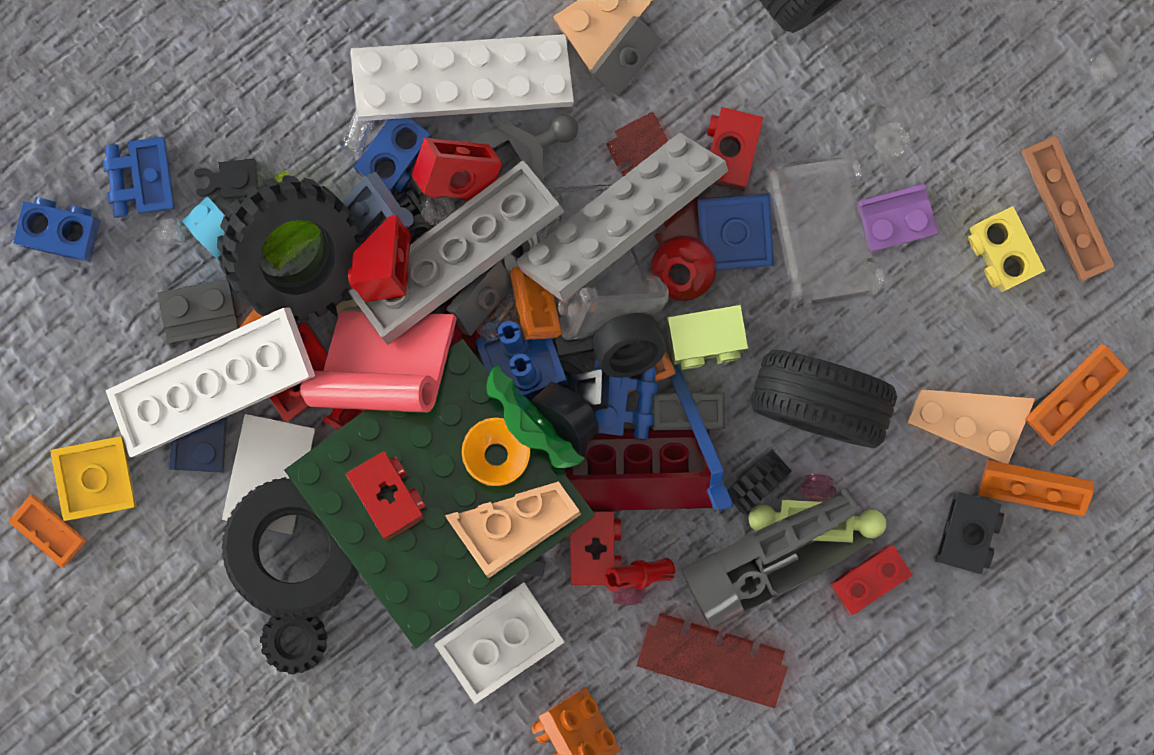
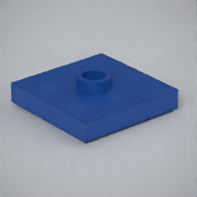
M769 193L697 199L699 240L711 249L716 260L717 270L774 266Z

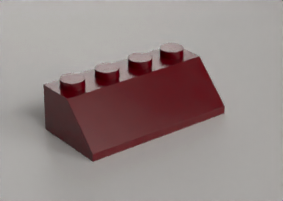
M649 428L648 439L635 438V429H624L623 436L597 433L587 443L585 459L580 464L570 467L566 471L567 478L592 511L712 508L707 494V489L710 488L711 472L693 430L653 431V428Z

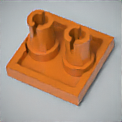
M587 687L576 691L539 715L540 720L532 725L533 734L545 730L543 734L536 737L539 743L544 744L549 740L552 741L557 752L551 755H615L621 751L616 743L614 734L609 730L596 701L590 695Z

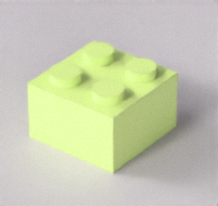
M741 305L667 318L666 328L673 365L681 364L682 370L703 367L705 364L704 360L717 358V364L738 361L741 358L740 354L748 349Z

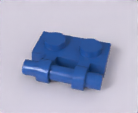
M164 137L129 141V156L120 157L118 144L105 146L106 160L103 161L104 172L108 173L111 190L107 192L109 204L113 205L115 218L128 216L127 202L135 200L137 213L139 214L175 209L166 139ZM126 169L132 170L134 188L125 189L122 171Z
M597 358L595 360L594 371L601 370ZM654 366L641 373V378H615L609 376L608 409L594 411L599 425L598 433L623 436L625 422H631L635 424L634 437L648 439L649 426L654 423L655 414L651 413L653 394L658 391L659 382L655 381L657 367ZM629 390L639 392L637 410L627 409Z

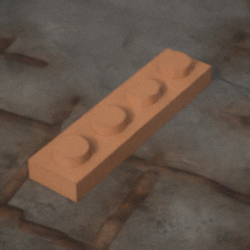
M1055 135L1023 149L1021 153L1079 282L1115 267L1057 136Z

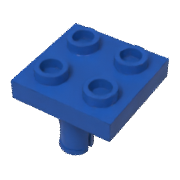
M505 321L498 327V332L475 340L482 362L488 373L490 374L492 368L499 364L501 371L507 377L513 379L517 391L527 399L537 396L551 381L561 386L568 384L552 338L524 340L521 324Z

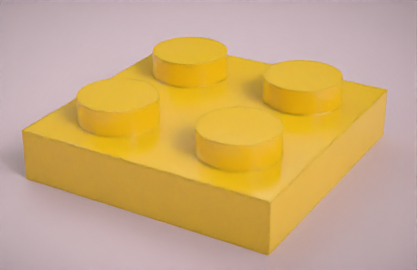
M122 436L50 450L63 521L137 507L126 446Z

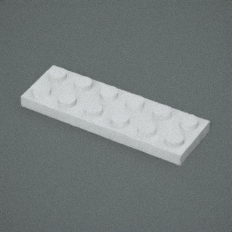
M566 34L351 48L357 122L572 107L574 102Z
M282 308L106 390L129 457L132 458L141 456L315 377L292 311L290 308Z

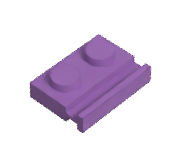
M925 184L854 203L867 253L939 234L931 204L927 197Z

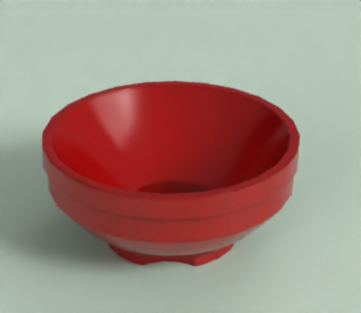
M680 235L664 241L654 253L651 263L652 279L656 287L664 295L677 301H689L702 296L709 290L716 277L717 265L711 249L704 242L692 236ZM679 263L687 266L690 271V279L685 283L674 281L670 275L672 265Z

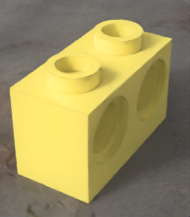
M1013 206L969 228L972 234L968 236L969 243L977 256L982 254L988 266L984 269L985 275L993 288L998 286L1001 293L1046 271ZM990 226H997L1003 231L1004 240L1002 244H994L988 239L987 231ZM1006 258H1013L1019 263L1020 273L1017 277L1009 276L1004 271L1003 264Z

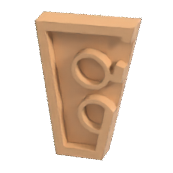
M577 0L553 17L563 34H566L567 40L588 71H590L633 16L640 19L654 0Z
M920 390L906 423L996 462L1008 464L1025 425V418L1029 415L1035 399Z
M558 481L515 494V497L495 503L488 502L478 505V508L462 513L455 512L445 515V517L487 578H490L573 521L581 513Z

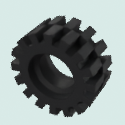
M772 449L727 489L733 504L744 515L778 486L792 470Z
M317 615L297 620L271 616L267 624L264 625L262 636H260V643H262L261 652L266 656L267 663L270 666L273 665L279 672L295 674L308 671L321 661L327 649L328 636L324 629L325 625L317 618ZM288 627H299L307 634L308 645L301 654H288L281 647V635Z

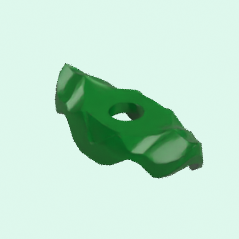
M499 364L492 368L487 381V394L489 397L502 402L504 406V421L511 434L521 444L529 448L545 450L549 454L553 467L569 468L580 464L585 458L577 454L570 442L563 440L557 435L552 424L529 399L517 391L513 379L507 377L501 371Z

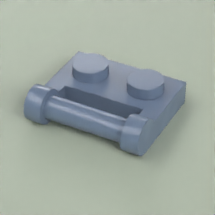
M376 172L366 175L342 202L351 211L350 214L357 220L361 229L358 235L363 239V242L368 238L367 232L383 215L386 218L391 215H397L407 229L414 221L412 213L406 208L400 207Z

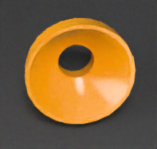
M489 418L478 422L466 434L462 444V458L466 470L474 479L489 486H502L515 481L525 471L530 458V448L521 444L507 429L504 418ZM494 444L503 446L508 453L506 461L499 466L491 465L485 459L487 448Z

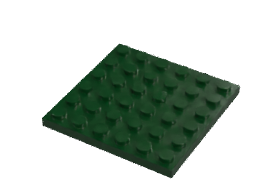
M463 339L449 348L436 402L430 412L365 410L284 469L285 473L416 650L595 517L594 512L561 468L551 465L549 454L545 450L530 448V458L525 471L515 481L507 485L489 486L480 483L466 470L462 458V444L466 434L480 421L489 418H504V406L500 400L488 396L487 381L490 374ZM499 444L489 446L485 452L486 461L494 466L503 464L508 456L507 450ZM385 451L389 459L394 456L398 458L407 474L401 480L408 491L415 488L426 505L425 508L420 510L424 520L387 542L382 537L345 475ZM559 481L581 515L499 572L487 578L445 515L469 511L478 508V505L488 502H499L515 497V494ZM385 486L381 489L383 496L379 498V501L386 499L389 504L396 501L394 493L398 491L397 488L390 490L388 486Z

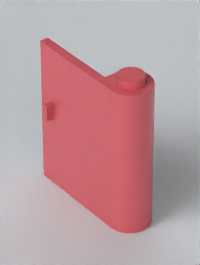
M340 311L324 370H313L315 377L300 384L302 398L310 407L430 412L436 402L457 317L454 314H428L387 345L362 311Z

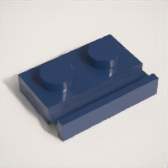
M227 417L172 441L169 470L224 473Z

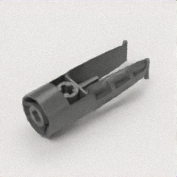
M848 488L842 489L843 495L779 520L681 569L686 583L710 629L798 587L847 559L868 545L871 549L876 546L872 538L864 537L859 531L853 530V543L815 541L794 551L861 511V507Z

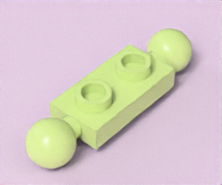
M782 500L781 512H775L767 504H759L751 509L748 516L749 524L752 529L758 531L822 502ZM866 510L860 516L853 515L812 541L853 543V530L859 531L864 537L877 538L886 529V519L877 510Z

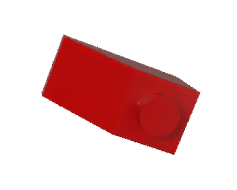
M397 215L389 216L353 252L352 268L348 271V280L351 288L355 289L365 302L406 296L411 233Z

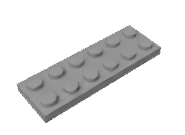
M678 133L516 260L520 271L564 302L727 173L728 168L725 160L682 133Z
M523 160L410 245L406 296L365 302L355 289H351L348 292L388 345L563 214L564 210Z

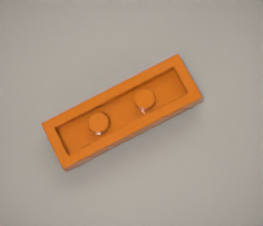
M1101 344L1025 420L1046 444L1053 446L1129 370L1108 346Z
M987 460L978 486V496L1085 517L1094 493V481L991 460Z

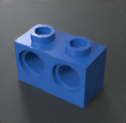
M410 118L388 119L355 164L354 169L365 177L376 172L381 162H393L396 165L395 173L391 177L381 178V180L392 195L396 190L401 193L412 178L409 172L416 163L424 138L433 137L431 133ZM405 132H411L417 136L416 144L410 149H402L397 145L399 136Z
M35 197L34 203L23 201L13 241L14 244L32 250L91 262L100 220L91 216L92 210L70 205L69 211L56 208L57 202ZM45 215L48 219L47 229L42 233L35 234L32 227L34 220L39 216ZM80 223L83 227V235L79 240L71 242L67 236L68 229L73 224Z

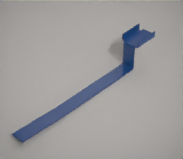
M674 366L676 374L669 377L711 472L710 488L707 489L711 504L715 512L716 508H719V511L733 507L732 499L726 485L722 484L724 472L679 366Z

